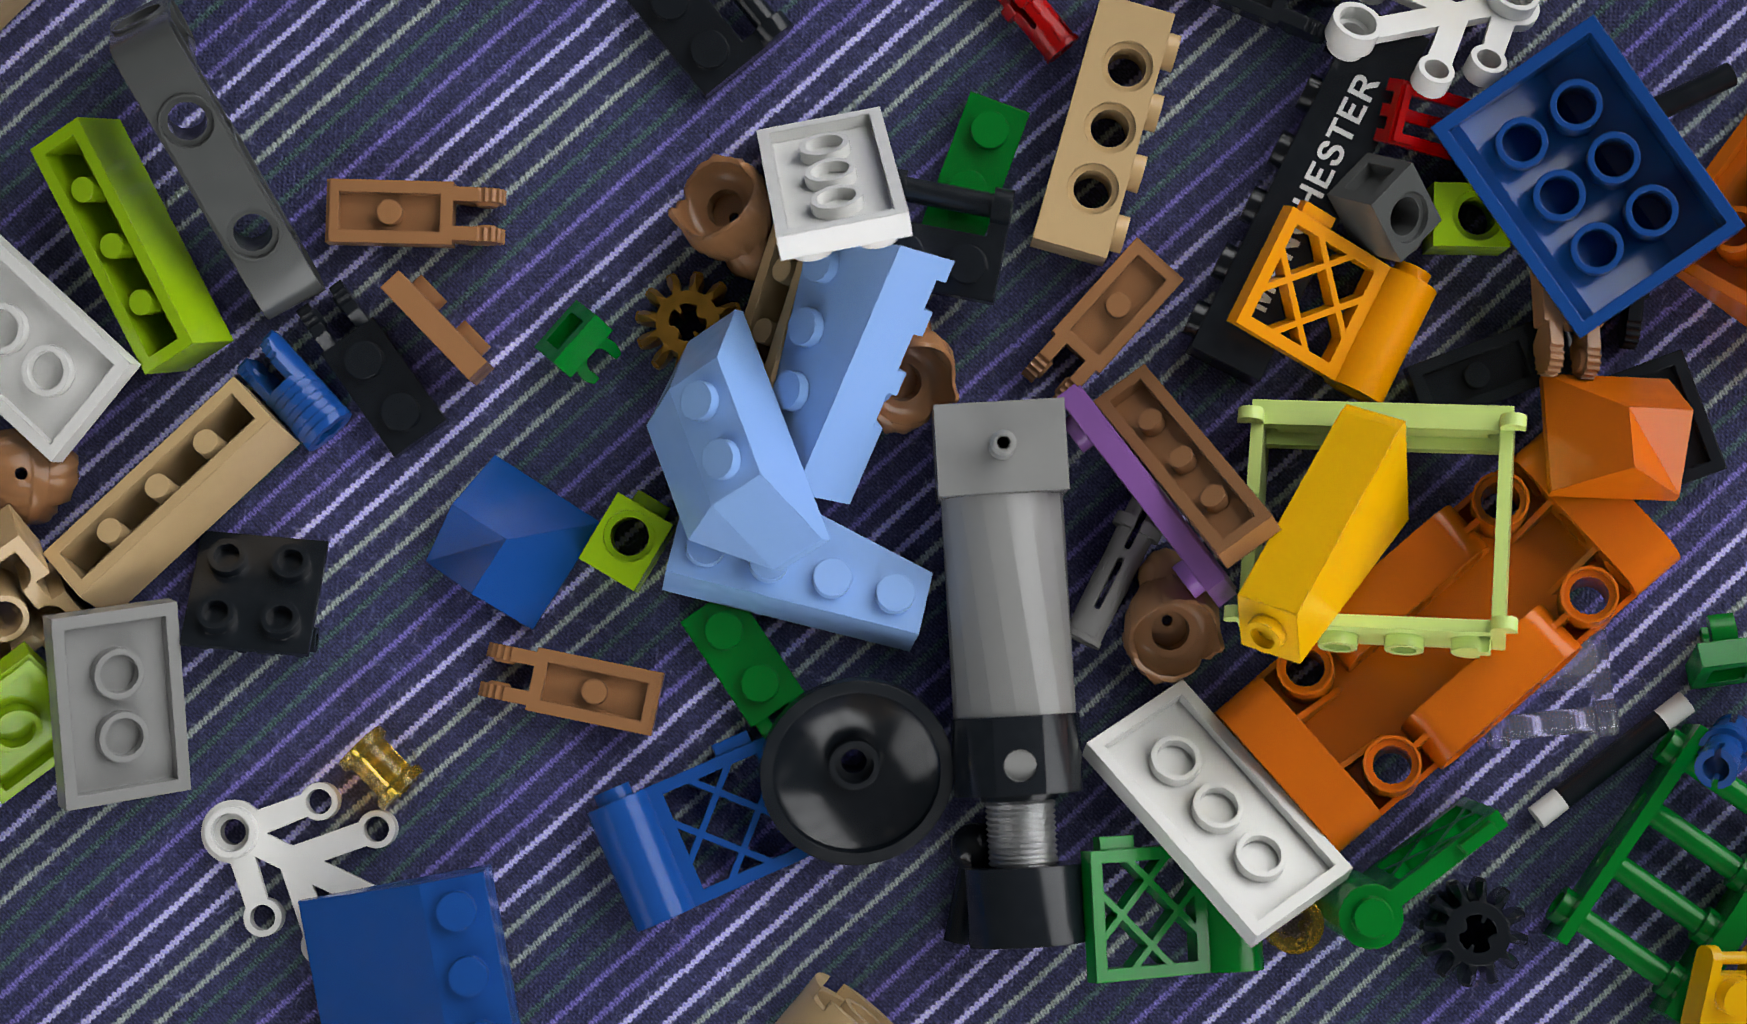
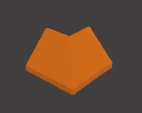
M1558 374L1557 377L1540 376L1539 385L1548 496L1676 501L1679 498L1694 409L1669 379L1595 376L1594 380L1577 379V377L1570 374Z

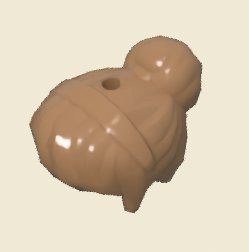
M713 153L706 161L696 166L684 187L685 200L677 201L675 208L671 207L668 210V216L681 229L692 248L717 261H725L731 273L736 277L755 281L772 229L773 217L768 191L765 186L766 181L755 167L746 163L743 159ZM738 214V218L731 222L732 217Z
M929 320L922 337L913 334L899 368L906 372V376L897 396L892 395L884 402L877 417V421L885 434L896 432L905 435L928 422L933 405L953 404L959 400V393L955 383L956 367L953 350L945 340L932 331Z
M15 428L0 430V509L10 504L27 525H41L49 522L58 513V505L71 501L73 491L80 478L78 472L79 456L71 451L63 462H51ZM20 468L26 471V477L21 480L15 476V471Z
M1167 547L1150 553L1145 562L1139 567L1137 576L1139 589L1132 597L1126 611L1124 632L1122 633L1123 646L1131 659V665L1135 666L1154 685L1164 682L1177 683L1199 668L1202 659L1210 660L1217 653H1222L1225 649L1220 630L1218 606L1206 591L1195 599L1172 569L1182 559L1174 549ZM1165 615L1172 617L1171 622L1168 624L1162 623V618Z

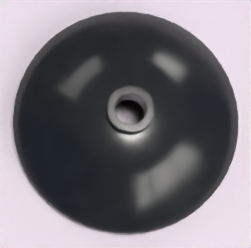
M841 678L820 684L806 691L781 712L768 732L762 748L759 768L760 786L766 809L779 831L797 848L817 859L830 863L868 865L894 858L906 852L920 842L936 825L946 808L953 785L952 751L946 732L939 719L927 704L912 692L897 684L876 678ZM857 749L864 753V757L856 765H847L841 761L843 754L848 750Z

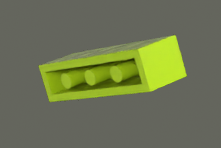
M76 117L30 149L138 362L142 364L141 368L145 375L187 371L234 341L120 119Z

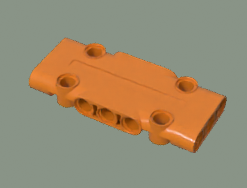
M1543 431L1514 455L1512 500L1516 504L1517 511L1511 518L1507 615L1518 618V634H1506V650H1491L1490 656H1480V658H1463L1452 655L1451 648L1424 647L1422 654L1405 656L1384 651V645L1358 644L1357 650L1353 652H1329L1318 648V642H1316L1305 658L1316 660L1324 669L1323 676L1319 682L1305 687L1296 685L1287 675L1288 669L1293 662L1278 657L1214 712L1218 719L1339 852L1397 802L1410 796L1418 784L1438 767L1443 770L1464 754L1565 667L1583 648L1581 646L1582 643L1593 634L1604 629L1618 612L1681 559L1672 541L1634 500L1548 496ZM1498 470L1481 477L1474 486L1473 491L1454 508L1451 505H1447L1439 510L1375 564L1338 614L1491 620L1496 518L1489 516L1482 508L1481 503L1491 494H1497ZM1580 587L1594 588L1604 598L1605 608L1596 614L1581 613L1572 605L1570 594ZM1389 753L1401 755L1410 765V774L1400 783L1389 784L1383 782L1376 776L1373 770L1374 763L1379 757Z

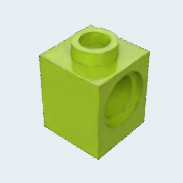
M1433 182L1426 189L1441 218V222L1423 239L1422 254L1499 256L1510 248L1509 239L1469 183ZM1461 205H1474L1483 211L1487 220L1484 234H1471L1463 229L1458 219Z
M637 490L632 500L618 492L580 554L579 559L632 591L639 593L676 531L677 527L665 520L671 509L640 490ZM628 520L643 522L649 533L646 547L636 555L621 554L616 548L614 541L617 528Z

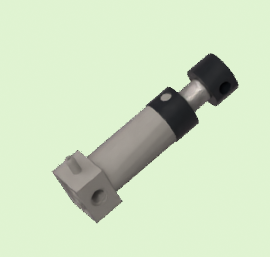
M1060 397L933 405L931 426L936 504H941L953 719L950 720L954 795L955 798H981V803H986L984 805L987 807L985 810L987 816L985 818L988 819L986 830L989 831L986 835L989 837L987 839L989 843L987 847L990 850L987 853L990 854L988 857L990 862L987 866L965 867L969 946L971 949H1025L1084 943L1085 928L1081 861H1059L1056 855L1058 850L1055 849L1058 846L1055 843L1058 840L1055 837L1057 835L1055 832L1057 827L1054 825L1056 823L1054 820L1056 817L1054 812L1056 810L1053 808L1056 805L1053 799L1059 798L1058 793L1084 790L1079 712H1076L1063 505V496L1070 489L1065 399Z

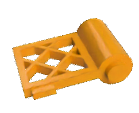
M1300 200L1297 208L1283 205L1226 321L1323 377L1329 386L1359 402H1384L1437 294V291L1428 284L1431 275L1422 268L1406 261H1402V263L1395 262L1393 267L1387 265L1332 231L1331 228L1336 218L1306 200ZM1295 228L1308 235L1314 262L1290 270L1285 248ZM1327 247L1336 252V254L1329 256ZM1351 261L1364 269V272L1353 294L1339 299L1331 267ZM1317 273L1324 305L1300 313L1293 281ZM1279 287L1286 319L1265 325L1253 318L1252 314L1263 292ZM1327 316L1331 339L1320 358L1309 351L1303 325ZM1289 330L1291 340L1280 333Z

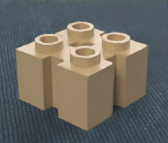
M10 504L0 509V659L24 641L34 651L41 646L45 648L43 615L89 609L87 602L75 593L50 562H46L45 556L42 554L43 550L40 540Z

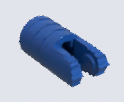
M271 329L259 346L262 348L261 351L265 353V357L271 360L270 362L285 377V380L281 383L273 373L269 372L263 363L258 362L257 359L253 360L247 357L237 367V373L278 416L284 425L288 427L308 451H314L332 439L348 423L352 413L279 333Z

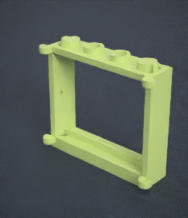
M1252 399V405L1238 407L1237 422L1251 423L1247 486L1264 506L1266 503L1269 448L1319 450L1340 411L1346 404L1406 421L1407 452L1499 455L1491 620L1337 614L1317 642L1318 648L1329 652H1353L1357 650L1358 644L1384 645V651L1405 656L1422 654L1424 647L1451 648L1452 655L1463 658H1480V656H1490L1491 650H1506V634H1518V618L1508 616L1507 608L1515 431H1527V415L1515 412L1514 406ZM1263 544L1241 559L1239 591L1260 556ZM1238 604L1224 606V622H1237L1239 626Z

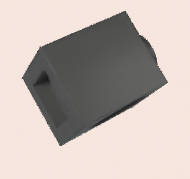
M1367 152L1327 194L1353 244L1373 256L1400 263L1420 246L1422 240L1441 222V218L1413 162Z

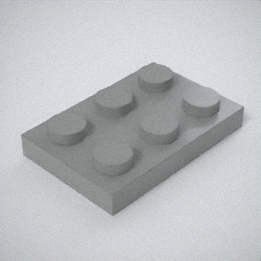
M164 598L43 615L58 806L65 811H72L191 790L177 601Z

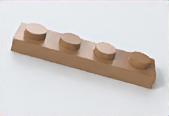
M1145 364L1093 401L1136 458L1227 569L1281 530L1269 510Z

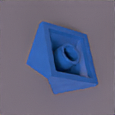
M494 455L452 503L426 562L474 596L534 630L577 564L580 554L600 522Z

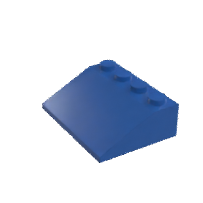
M1594 14L1431 127L1434 135L1579 339L1685 270L1745 227V224Z
M491 864L298 901L321 1024H521Z

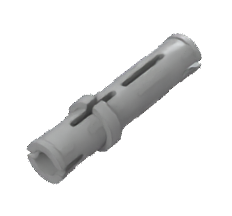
M1133 496L1125 511H1117L1112 521L1116 529L1070 619L1072 639L1095 650L1100 649L1101 641L1123 598L1126 596L1150 545H1158L1162 537L1161 532L1147 515L1131 548H1125L1143 512V509ZM1118 562L1122 563L1101 607L1096 609L1095 606Z

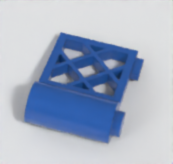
M747 730L711 745L715 758L635 793H633L628 781L593 797L598 809L587 813V816L637 932L667 921L698 905L811 856L796 846L794 849L774 858L748 849L760 815L763 814L770 817L764 806L762 791L757 803L722 790L732 764L754 754L760 764L762 748L765 742L763 737L751 742ZM721 769L715 787L697 780ZM686 784L710 793L711 797L698 829L674 820L663 794ZM719 797L753 810L740 845L706 832ZM678 830L695 836L689 853ZM702 839L737 853L728 877L706 888L702 887L693 866ZM744 856L762 862L738 873Z

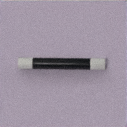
M1677 692L1528 807L1532 817L1542 828L1548 826L1658 741L1670 729L1676 727L1694 713L1695 710L1692 704L1682 693Z

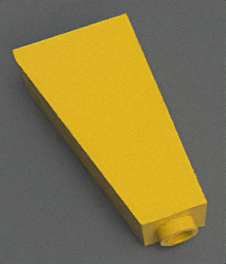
M1346 404L1340 411L1278 522L1281 530L1269 538L1237 595L1242 645L1301 664L1408 522L1406 421Z

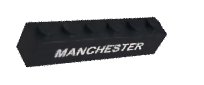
M1421 35L1375 44L1370 54L1354 62H1347L1336 58L1330 53L1327 44H1325L1322 52L1332 56V59L1322 78L1312 73L1306 82L1294 107L1304 112V115L1294 134L1283 130L1266 163L1276 168V171L1266 191L1255 186L1238 219L1248 224V227L1238 247L1229 242L1226 243L1210 274L1211 277L1220 281L1210 303L1198 299L1182 330V333L1192 337L1185 351L1186 354L1252 387L1260 381L1275 349L1226 320L1283 205L1297 208L1300 200H1306L1336 218L1331 228L1332 231H1335L1340 218L1327 194L1367 152L1374 153L1379 143L1373 140L1376 128L1385 129L1387 117L1380 115L1382 103L1391 104L1394 93L1386 90L1389 77L1410 81V77L1430 39ZM1295 228L1285 248L1290 270L1314 262L1308 235ZM1313 274L1293 281L1298 303ZM1279 287L1263 292L1252 314L1253 318L1265 325L1286 319Z

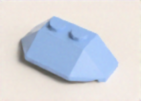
M735 309L688 341L646 426L687 539L758 565L782 571L830 541L744 312Z

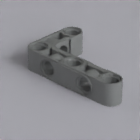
M152 0L112 21L110 24L109 48L118 70L266 318L270 320L325 291V285L312 259L199 67L195 57V38L175 1ZM183 102H191L200 106L206 114L203 121L192 128H181L175 125L168 115L174 106ZM248 214H258L266 218L270 225L261 236L251 238L239 234L234 229L237 220Z

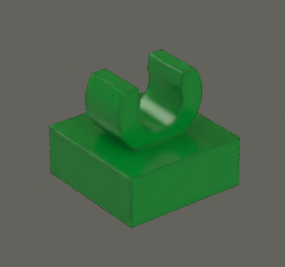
M577 300L572 303L534 346L567 376L571 378L576 373L590 384H595L599 380L598 376L587 366V359L595 350L603 349L616 360L621 355L617 344L608 338L613 330L595 313Z
M1733 613L1707 615L1705 618L1707 627L1699 629L1701 643L1696 644L1685 665L1690 690L1747 683V637L1738 638L1737 625Z

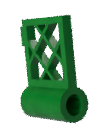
M1463 796L1363 873L1352 869L1346 881L1312 904L1314 912L1324 925L1353 945L1364 949H1380L1390 944L1400 933L1404 922L1402 905L1506 828L1508 824L1497 809Z
M1133 835L1093 837V850L1081 851L1087 983L1100 984L1205 973L1259 971L1264 969L1263 940L1251 948L1184 871V884L1172 899L1153 880L1167 860L1172 858L1161 845L1134 847ZM1149 860L1143 869L1135 862ZM1119 863L1134 878V881L1117 904L1104 892L1102 864ZM1144 891L1164 909L1147 934L1127 916V913ZM1174 921L1187 932L1188 960L1172 961L1157 946ZM1119 925L1138 946L1123 966L1108 967L1106 941ZM1148 956H1150L1156 962L1150 964H1143Z

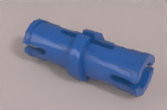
M1725 714L1719 717L1713 727L1709 728L1700 739L1698 746H1704V748H1700L1698 751L1694 769L1698 780L1706 787L1711 788L1714 779L1718 780L1717 789L1730 786L1735 781L1737 774L1741 773L1747 766V755H1745L1747 752V719L1742 715L1738 714L1735 723L1731 722L1732 714Z

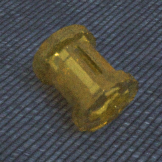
M378 725L342 758L338 766L344 772L350 770L355 772L378 796L376 805L384 811L395 803L422 776L425 770L419 764L411 766L385 740L387 731L381 725Z
M1312 904L1301 912L1304 913L1305 918L1298 923L1301 934L1296 938L1285 932L1278 933L1276 930L1265 939L1269 944L1288 954H1302L1310 951L1319 943L1324 933V919L1320 909L1315 904Z

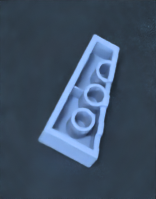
M892 244L879 249H866L857 246L836 250L823 259L803 262L773 391L814 498L850 505L883 429L877 421V417L884 402L892 395L897 396L906 376V372L899 369L912 336L913 334L923 336L933 313L925 308L936 281L946 283L955 261Z
M823 515L821 517L830 541L782 571L773 570L688 540L679 517L662 590L910 652L919 635L933 573Z

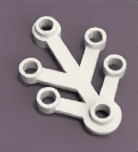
M1359 0L1362 3L1344 2L1335 8L1325 28V38L1327 40V48L1333 56L1343 61L1354 62L1370 54L1375 44L1436 33L1428 54L1421 57L1410 77V83L1413 89L1420 95L1430 99H1437L1445 95L1455 77L1452 63L1466 27L1488 23L1482 44L1472 49L1463 66V74L1469 82L1481 88H1488L1501 78L1507 67V59L1504 54L1512 32L1526 31L1536 22L1540 13L1539 0H1465L1459 2L1453 0H1393L1413 10L1379 16L1373 9L1364 5H1379L1384 0Z
M328 782L312 783L302 791L301 795L261 809H257L249 802L243 800H227L215 805L209 810L203 820L201 838L205 849L213 858L231 864L246 908L243 914V922L246 929L257 937H267L278 932L283 927L286 918L282 904L278 900L268 897L258 859L281 870L303 934L301 951L308 961L309 957L298 901L318 897L315 886L331 894L376 886L326 860L366 846L375 849L386 847L396 839L399 830L397 819L392 813L383 809H377L365 813L357 823L295 845H291L269 834L272 831L307 817L311 820L322 821L335 816L341 807V794L334 785ZM317 789L325 790L331 797V806L323 814L315 812L310 805V797ZM376 816L386 820L389 827L388 835L382 841L373 840L367 832L368 822ZM232 819L241 821L246 829L244 839L238 844L230 842L225 836V827ZM260 905L270 907L275 914L274 924L269 929L260 928L254 921V912Z

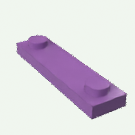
M1073 384L1057 398L1064 397L1065 409L1070 414L1066 418V431L1083 453L1092 446L1097 449L1182 559L1172 569L1195 599L1206 591L1216 605L1220 607L1237 594L1235 592L1237 588L1230 577L1080 385L1077 387L1076 384Z

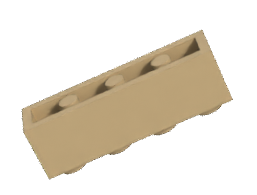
M233 376L42 554L75 593L92 606L100 608L128 604L292 452L300 442L257 396Z

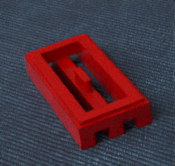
M1389 77L1386 90L1394 92L1391 104L1382 103L1380 111L1381 116L1387 117L1385 129L1376 128L1373 140L1454 163L1441 144L1403 133L1405 123L1431 130L1433 125L1442 120V118L1409 109L1411 97L1453 110L1458 109L1471 99L1448 92L1441 98H1426L1413 89L1410 81Z

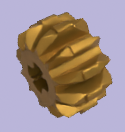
M693 272L690 277L689 290L682 291L677 275L672 273L666 277L667 285L672 295L665 298L654 288H649L646 291L645 296L651 304L658 308L657 313L646 310L637 311L635 320L638 324L654 327L656 330L641 335L637 342L642 350L652 349L663 344L651 361L654 368L657 370L663 369L674 356L677 357L676 367L688 341H683L679 329L674 327L673 324L678 316L685 321L684 312L696 311L700 323L706 326V330L735 309L741 311L738 302H729L716 307L727 292V287L723 282L719 281L714 284L704 295L702 294L704 288L702 272ZM694 331L693 334L695 337L699 335L696 331Z

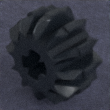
M1472 877L1467 895L1458 880L1450 879L1445 883L1450 902L1446 903L1442 898L1434 894H1429L1425 899L1427 905L1438 912L1436 920L1425 917L1416 920V927L1418 929L1435 933L1434 938L1426 940L1419 945V951L1426 957L1442 953L1435 964L1434 972L1441 977H1446L1457 968L1458 984L1464 987L1472 986L1477 968L1486 983H1497L1499 980L1498 971L1494 962L1498 960L1502 965L1515 969L1519 965V961L1516 956L1506 951L1508 945L1512 943L1522 946L1528 943V935L1512 931L1509 927L1525 918V912L1523 908L1517 906L1502 910L1509 899L1510 891L1503 886H1498L1487 895L1485 878ZM1468 917L1484 923L1485 929L1480 930L1476 934L1479 943L1476 946L1459 939V934L1467 930L1465 919Z

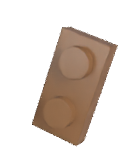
M398 270L380 287L473 384L477 386L495 369L483 357L491 346L466 320L457 328L449 322L439 311L447 303V300L422 275L411 282Z

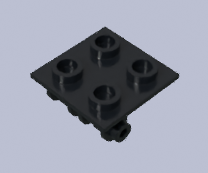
M205 531L201 535L179 642L180 646L199 647L204 650L209 648L234 650L239 653L257 652V654L262 655L266 653L292 655L296 658L309 657V652L316 653L319 644V628L314 627L329 541Z

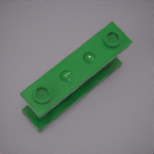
M1684 724L1680 730L1673 727L1665 734L1652 756L1658 762L1574 888L1564 887L1553 899L1545 914V918L1551 922L1543 932L1551 940L1566 946L1575 933L1578 932L1653 984L1652 991L1657 994L1649 1007L1676 1024H1680L1698 947L1701 945H1717L1721 951H1738L1747 937V854L1744 853L1739 857L1663 804L1683 773H1686L1702 784L1695 775L1694 764L1698 751L1701 746H1698L1700 739L1709 729L1701 724ZM1736 777L1730 786L1717 789L1718 780L1714 779L1711 788L1706 787L1747 815V784ZM1648 825L1724 877L1723 884L1728 889L1714 909L1708 906L1703 910L1627 857ZM1612 878L1689 930L1687 937L1692 940V943L1679 962L1673 959L1667 963L1591 910ZM1728 964L1722 965L1721 970H1725Z

